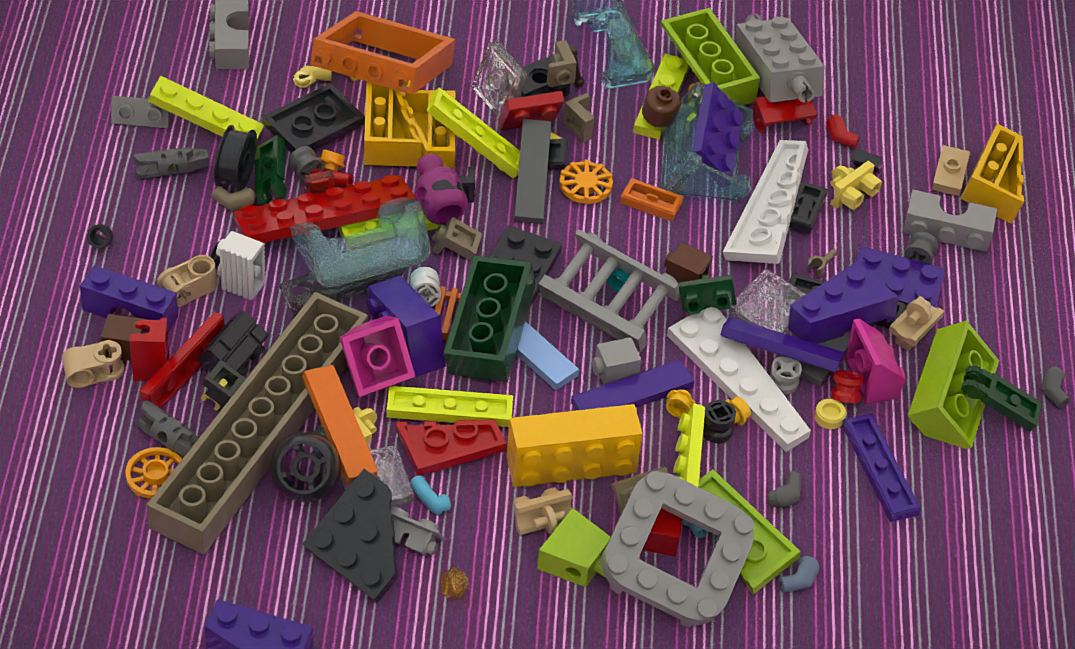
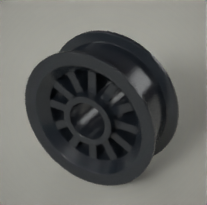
M229 125L226 128L220 141L215 161L214 181L216 187L218 185L222 187L224 184L234 186L238 192L247 186L256 157L257 134L255 130H250L246 133L237 131L234 125Z

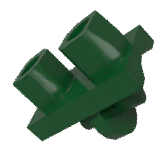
M703 274L702 279L678 283L683 313L687 312L689 315L698 314L709 307L725 310L730 309L731 305H737L732 275L709 278V274Z

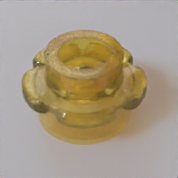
M451 567L449 571L442 572L440 586L444 596L460 599L465 591H467L468 578L460 569Z

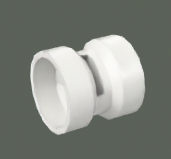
M420 267L414 270L410 276V286L431 307L436 305L441 298L438 273L429 267Z

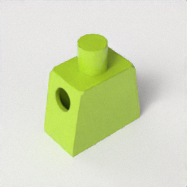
M572 508L539 549L537 569L575 584L586 586L596 573L605 577L600 559L610 536Z

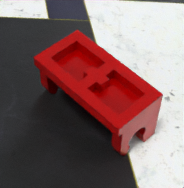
M766 96L755 99L750 113L759 133L765 132V127H769L770 124L803 119L806 125L812 124L811 120L816 119L817 116L812 100L807 102L805 99V103L799 99L769 102Z
M167 318L135 322V328L148 329L149 332L146 334H130L133 381H149L170 359Z

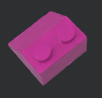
M384 316L358 325L340 337L357 397L416 377L399 318Z
M854 319L844 360L850 371L861 373L865 377L864 383L860 386L864 403L870 404L899 398L902 386L906 382L903 368L898 366L894 358L893 347L887 344L883 333L861 319Z

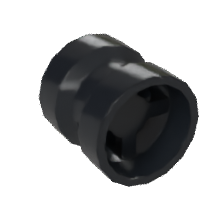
M715 400L706 406L703 436L706 440L719 444L731 438L736 411L730 403L723 400Z

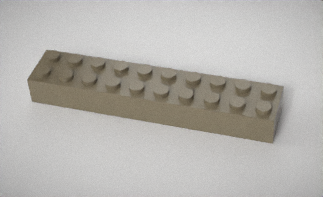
M314 292L147 503L148 528L204 555L270 469L272 456L277 446L285 438L296 434L314 411V404L302 378L304 371L334 365L339 377L348 366L340 337L356 326L368 322V315Z

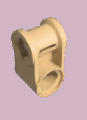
M207 255L195 256L184 263L164 270L157 278V285L176 292L178 307L184 306L190 301L209 294L216 289L215 262Z
M105 340L91 345L72 347L64 351L61 359L68 385L72 388H84L92 384L119 379L125 371L124 363L120 359L122 356L120 345L115 341ZM105 349H108L109 357H106ZM111 364H112L113 372H110V369H109V365H111Z

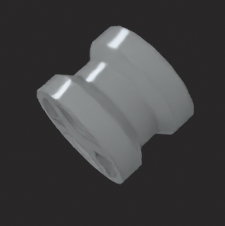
M785 356L777 357L773 361L770 377L783 394H791L798 389L802 365L798 360Z

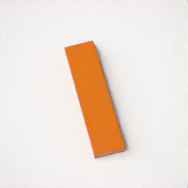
M334 365L304 371L302 378L326 436L339 454L341 472L346 484L353 483L364 468L376 477L378 469Z

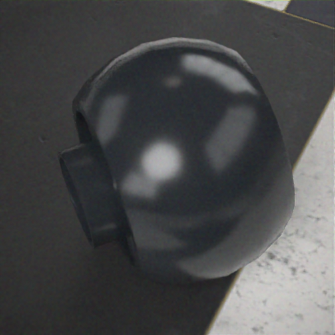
M299 432L285 438L277 446L271 460V475L278 490L286 497L299 502H313L328 495L337 484L341 472V461L334 445L327 438L312 432ZM303 444H310L318 448L324 457L320 458L314 453L305 452ZM294 449L298 455L292 462L291 470L285 471V461L289 453ZM303 458L312 459L316 465L314 473L310 476L303 475L299 470V464ZM327 463V473L323 481L317 485L315 479L321 475L323 464ZM294 475L301 481H308L309 490L294 486L288 477Z

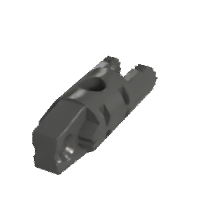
M177 148L136 153L133 156L135 164L140 165L135 169L136 179L184 174L209 167V155L206 148Z
M144 400L142 402L140 411L146 417L142 416L137 419V427L171 451L185 457L199 438L191 429L151 401Z

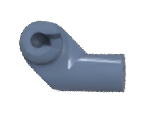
M803 556L798 561L800 565L796 574L780 577L779 586L781 592L787 593L810 588L819 573V563L816 558Z

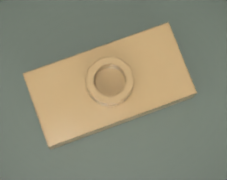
M943 145L931 190L959 196L970 151Z

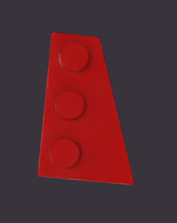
M495 420L457 421L454 425H436V421H424V425L408 426L407 422H396L395 430L417 476L506 451L507 443Z

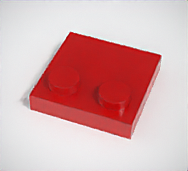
M562 91L507 99L498 119L500 131L522 128L523 119L551 121V123H554L564 103Z

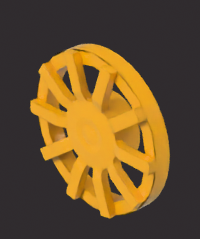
M585 159V161L571 162L570 165L561 171L559 185L563 194L569 199L578 203L593 204L603 201L610 195L613 188L612 174L603 164L589 162V160ZM566 176L573 178L572 180L564 181ZM607 179L608 183L598 180ZM574 184V188L571 191L566 187L567 185ZM597 186L605 187L606 190L602 193ZM579 192L581 194H584V196H579L575 193ZM594 192L597 194V196L589 197V194H592Z
M153 447L144 449L136 453L127 463L125 469L126 483L136 496L151 499L157 492L158 486H162L174 471V469L168 468L174 462L179 464L182 458L176 452L167 448ZM151 455H155V459L147 461L145 458ZM163 455L170 459L165 462L160 459V456ZM141 461L144 466L141 469L134 467V465ZM131 472L142 474V476L131 479ZM145 481L141 487L136 485V483ZM150 485L152 486V491L146 490Z

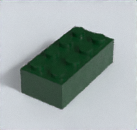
M473 256L444 350L448 374L508 382L536 285L531 262Z

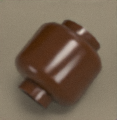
M667 86L651 88L646 94L643 103V118L655 127L662 128L672 125L677 119L681 107L679 94Z

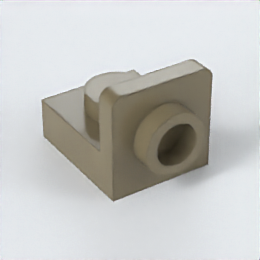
M566 40L555 42V54L551 55V63L548 65L547 84L549 87L575 83L577 62Z
M587 93L565 102L563 123L582 142L592 139L595 119L589 112L591 97Z
M451 217L445 226L440 224L432 238L436 241L432 252L438 255L444 247H447L471 260L476 255L482 233Z

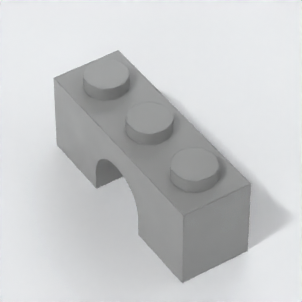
M215 0V4H210V21H215V23H210V39H215V41H209L210 58H215L216 69H249L248 0Z
M912 189L902 233L913 235L916 232H927L940 242L984 252L988 251L994 230L997 208L969 202L967 211L964 214L950 215L941 209L939 205L940 195Z

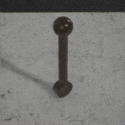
M572 45L569 47L577 62L574 84L581 87L584 85L585 80L580 74L576 47Z

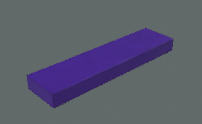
M729 317L726 320L720 334L724 338L833 372H837L845 353L733 317Z
M679 359L573 395L571 397V404L576 411L635 404L636 408L665 398L672 390L691 389L694 387V379Z
M872 413L843 419L842 428L889 521L893 522L919 516L921 508Z

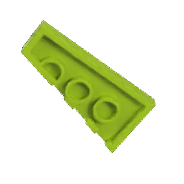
M713 469L699 479V488L737 506L746 515L750 516L754 522L753 543L740 572L741 578L751 594L754 595L798 560L801 551Z

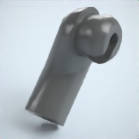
M1052 366L1044 372L1041 389L1059 409H1063L1071 400L1060 388L1062 379H1065V373L1061 368Z
M789 472L786 476V485L777 487L776 490H771L768 493L769 504L772 507H786L797 503L801 494L802 475L798 472Z

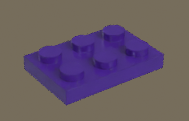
M713 82L704 85L691 153L723 185L731 183L741 125L743 124V114Z
M861 246L856 262L898 296V302L905 303L907 308L911 301L921 296L929 301L931 306L936 307L946 272L945 268Z

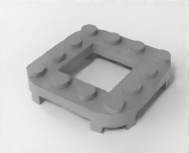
M652 471L635 485L628 496L626 505L601 555L600 564H602L606 579L611 584L609 587L615 593L620 595L624 591L680 619L679 624L682 626L692 627L693 625L706 624L720 614L729 600L753 543L754 522L750 516L746 515L737 506L677 476ZM661 508L717 535L715 546L697 587L638 559Z

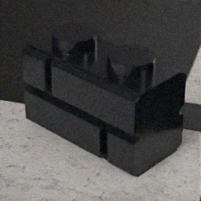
M242 310L232 317L199 354L197 361L206 370L212 371L218 362L222 360L243 375L248 370L245 363L249 359L255 360L265 350L262 344L269 337L268 333L259 324H256L255 320L246 311Z

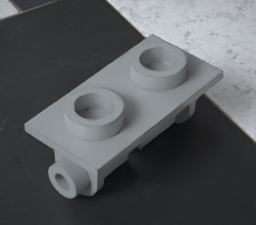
M112 96L111 123L168 128L171 112L147 102L148 99Z
M392 506L395 543L400 545L404 534H407L409 537L404 545L405 547L424 556L427 554L434 555L438 543L434 542L435 539L442 542L444 540L441 532L437 530L439 526L424 518H421L420 522L408 518L410 515L408 512Z

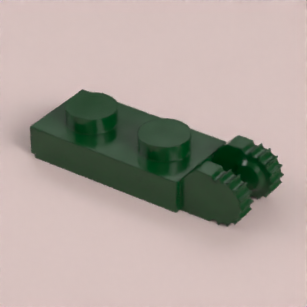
M279 135L259 145L256 150L255 187L260 205L269 204L273 201L269 191L270 188L276 199H283L287 195V188L283 182L285 180V140Z
M974 365L966 368L965 376L969 380L962 383V393H965L971 399H981V402L1030 432L1037 427L1043 405L1041 401L995 373L991 374L987 370Z

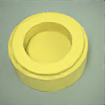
M834 399L821 400L816 406L815 421L823 428L837 429L842 426L843 419L846 417V408L841 402Z

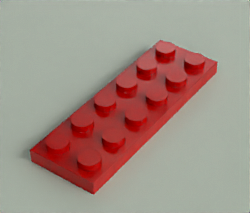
M388 175L377 181H360L349 187H332L327 189L326 192L316 194L304 193L299 195L298 198L288 200L276 199L269 204L260 206L248 205L241 208V210L232 212L234 223L240 234L266 243L417 210L418 201L401 176Z

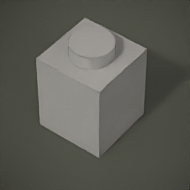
M631 337L597 344L595 357L592 358V368L594 374L600 376L603 385L640 373L641 357Z

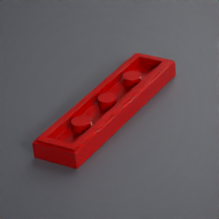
M214 312L139 390L142 402L148 400L162 408L202 366L197 361V357L225 326L223 315Z

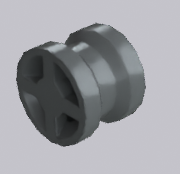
M302 146L296 149L288 160L289 166L304 183H310L309 175L311 171L315 169L324 170V163L320 158L316 157V153L309 146Z
M927 232L914 233L910 238L909 245L906 247L904 257L931 265L934 258L933 255L937 252L939 246L937 239Z

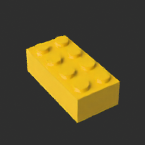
M635 404L510 418L506 458L513 487H530L536 484L563 483L570 480L596 479L604 476H624L630 473H637L643 433Z

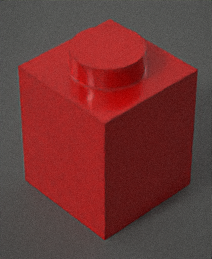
M661 508L642 550L676 557L683 519Z

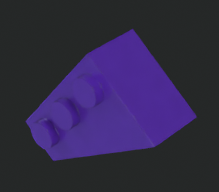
M855 262L791 304L788 329L800 339L816 344L843 336L845 331L851 330L854 319H861L869 325L881 320H885L886 323L895 320L898 296L860 264Z
M401 275L368 286L369 299L366 300L369 313L376 319L384 316L399 318L415 376L418 377L446 367L440 315Z
M217 599L205 624L206 649H313V627Z

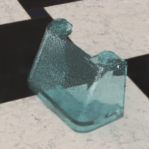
M574 0L572 18L576 26L581 25V22H585L591 25L592 32L606 30L609 44L606 70L602 72L601 77L605 89L650 81L654 74V63L623 0Z
M696 82L681 99V107L677 119L672 125L666 127L661 188L679 195L738 201L749 194L752 186L750 176L745 173L738 175L740 142L744 138H748L754 129L753 110L729 98L743 114L735 168L731 177L702 163V156L692 151L704 85Z
M405 197L388 200L379 207L378 221L380 227L344 237H324L321 229L311 222L290 226L294 244L311 274L320 285L326 287H334L420 264L429 257L431 251L420 201Z

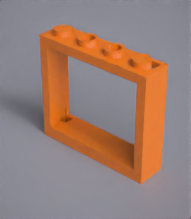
M355 11L313 39L310 65L413 95L452 65L456 39ZM357 29L362 30V35L357 34ZM355 41L418 60L411 64L352 47L348 44ZM411 80L410 87L403 86V81L408 82Z

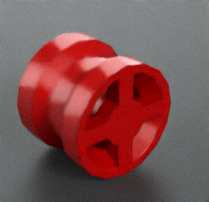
M850 370L835 371L833 379L836 384L831 390V398L844 403L860 402L862 398L860 386L864 383V375Z

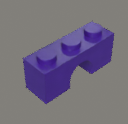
M95 265L80 285L82 310L107 318L108 314L113 315L116 309L120 307L129 311L135 318L145 320L167 318L168 332L178 318L176 292Z

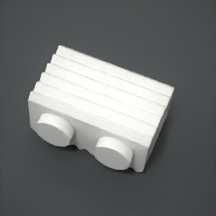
M231 231L226 239L220 240L216 249V255L220 256L217 275L221 276L222 290L232 291L233 294L248 298L249 301L255 298L266 281L265 243Z

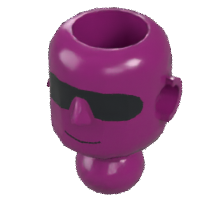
M427 154L422 156L417 162V172L420 177L415 185V199L419 202L423 215L429 222L436 225H446L451 217L458 220L464 215L468 206L467 196L458 174L453 168L444 166L443 160L438 155Z

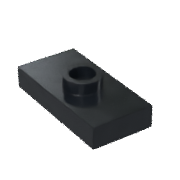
M801 181L789 228L811 234L826 199L828 189Z

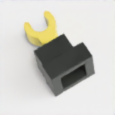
M220 360L202 383L207 390L201 396V400L205 401L206 398L213 400L216 405L214 410L217 411L221 406L224 407L246 378Z

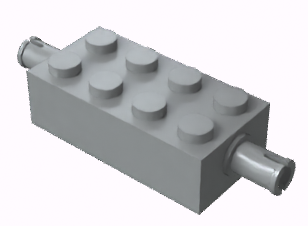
M751 14L746 18L745 23L737 24L736 45L759 75V88L769 102L799 99L805 103V99L807 102H810L814 97L823 96L825 66L789 18L774 17L772 20L763 21L759 14H755V17Z

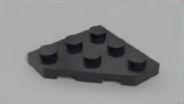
M364 468L302 545L378 603L398 578L394 546H396L394 521L392 520L391 511L392 492L385 483Z

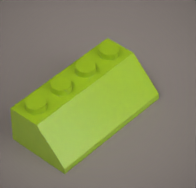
M710 8L661 20L660 25L703 86L714 82L736 107L755 102L760 77Z
M967 320L937 329L907 415L924 436L964 449L972 448L985 408V404L981 402V399H971L968 395L962 393V383L969 380L965 376L966 368L974 365L993 374L996 373L999 363L998 358Z

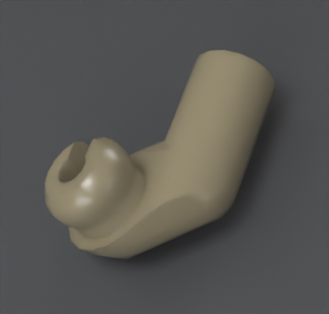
M219 185L211 195L212 199L230 211L241 210L244 206L253 205L256 197L255 192L250 188L229 193Z

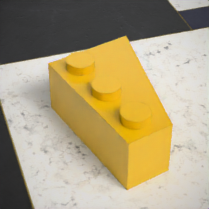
M367 82L364 165L417 167V162L422 157V141L414 130V123L406 112V105L400 92Z
M418 90L413 95L399 91L406 105V112L414 123V130L422 141V156L427 154L438 155L443 160L444 166L455 170V134L427 112L431 95L435 90ZM443 90L455 99V91Z
M997 124L985 144L960 199L968 203L997 208L996 217L1011 224L1024 203L1021 187L1024 182L1023 175H1021V165L1023 163L1022 135Z

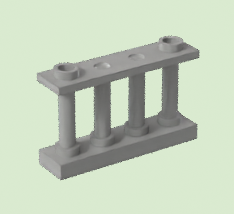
M578 229L575 235L580 250L559 278L552 279L544 275L538 283L542 297L617 340L631 337L637 351L641 353L647 345L644 325L665 295L675 301L679 300L680 292L677 281L671 275L666 273L660 274L603 243L602 239L592 232L587 234ZM591 254L605 261L584 292L577 293L570 289V282ZM614 269L623 270L630 276L609 306L605 305L602 307L595 303L594 297ZM640 282L655 289L634 320L627 321L619 316L618 312Z

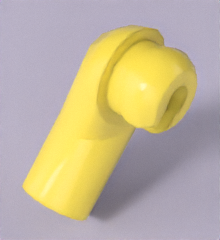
M304 66L294 75V83L300 88H307L317 80L331 81L332 71L316 66Z

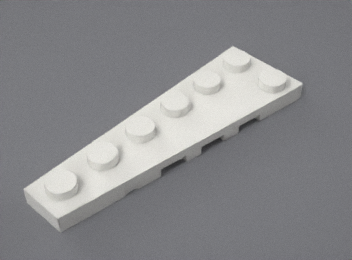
M779 141L723 250L725 260L779 264L808 153L806 141Z
M709 307L670 326L667 336L731 399L736 396L741 397L751 410L750 417L785 452L809 438L811 432L809 427L746 344L724 338L720 335L722 326L727 320L720 310L715 307Z

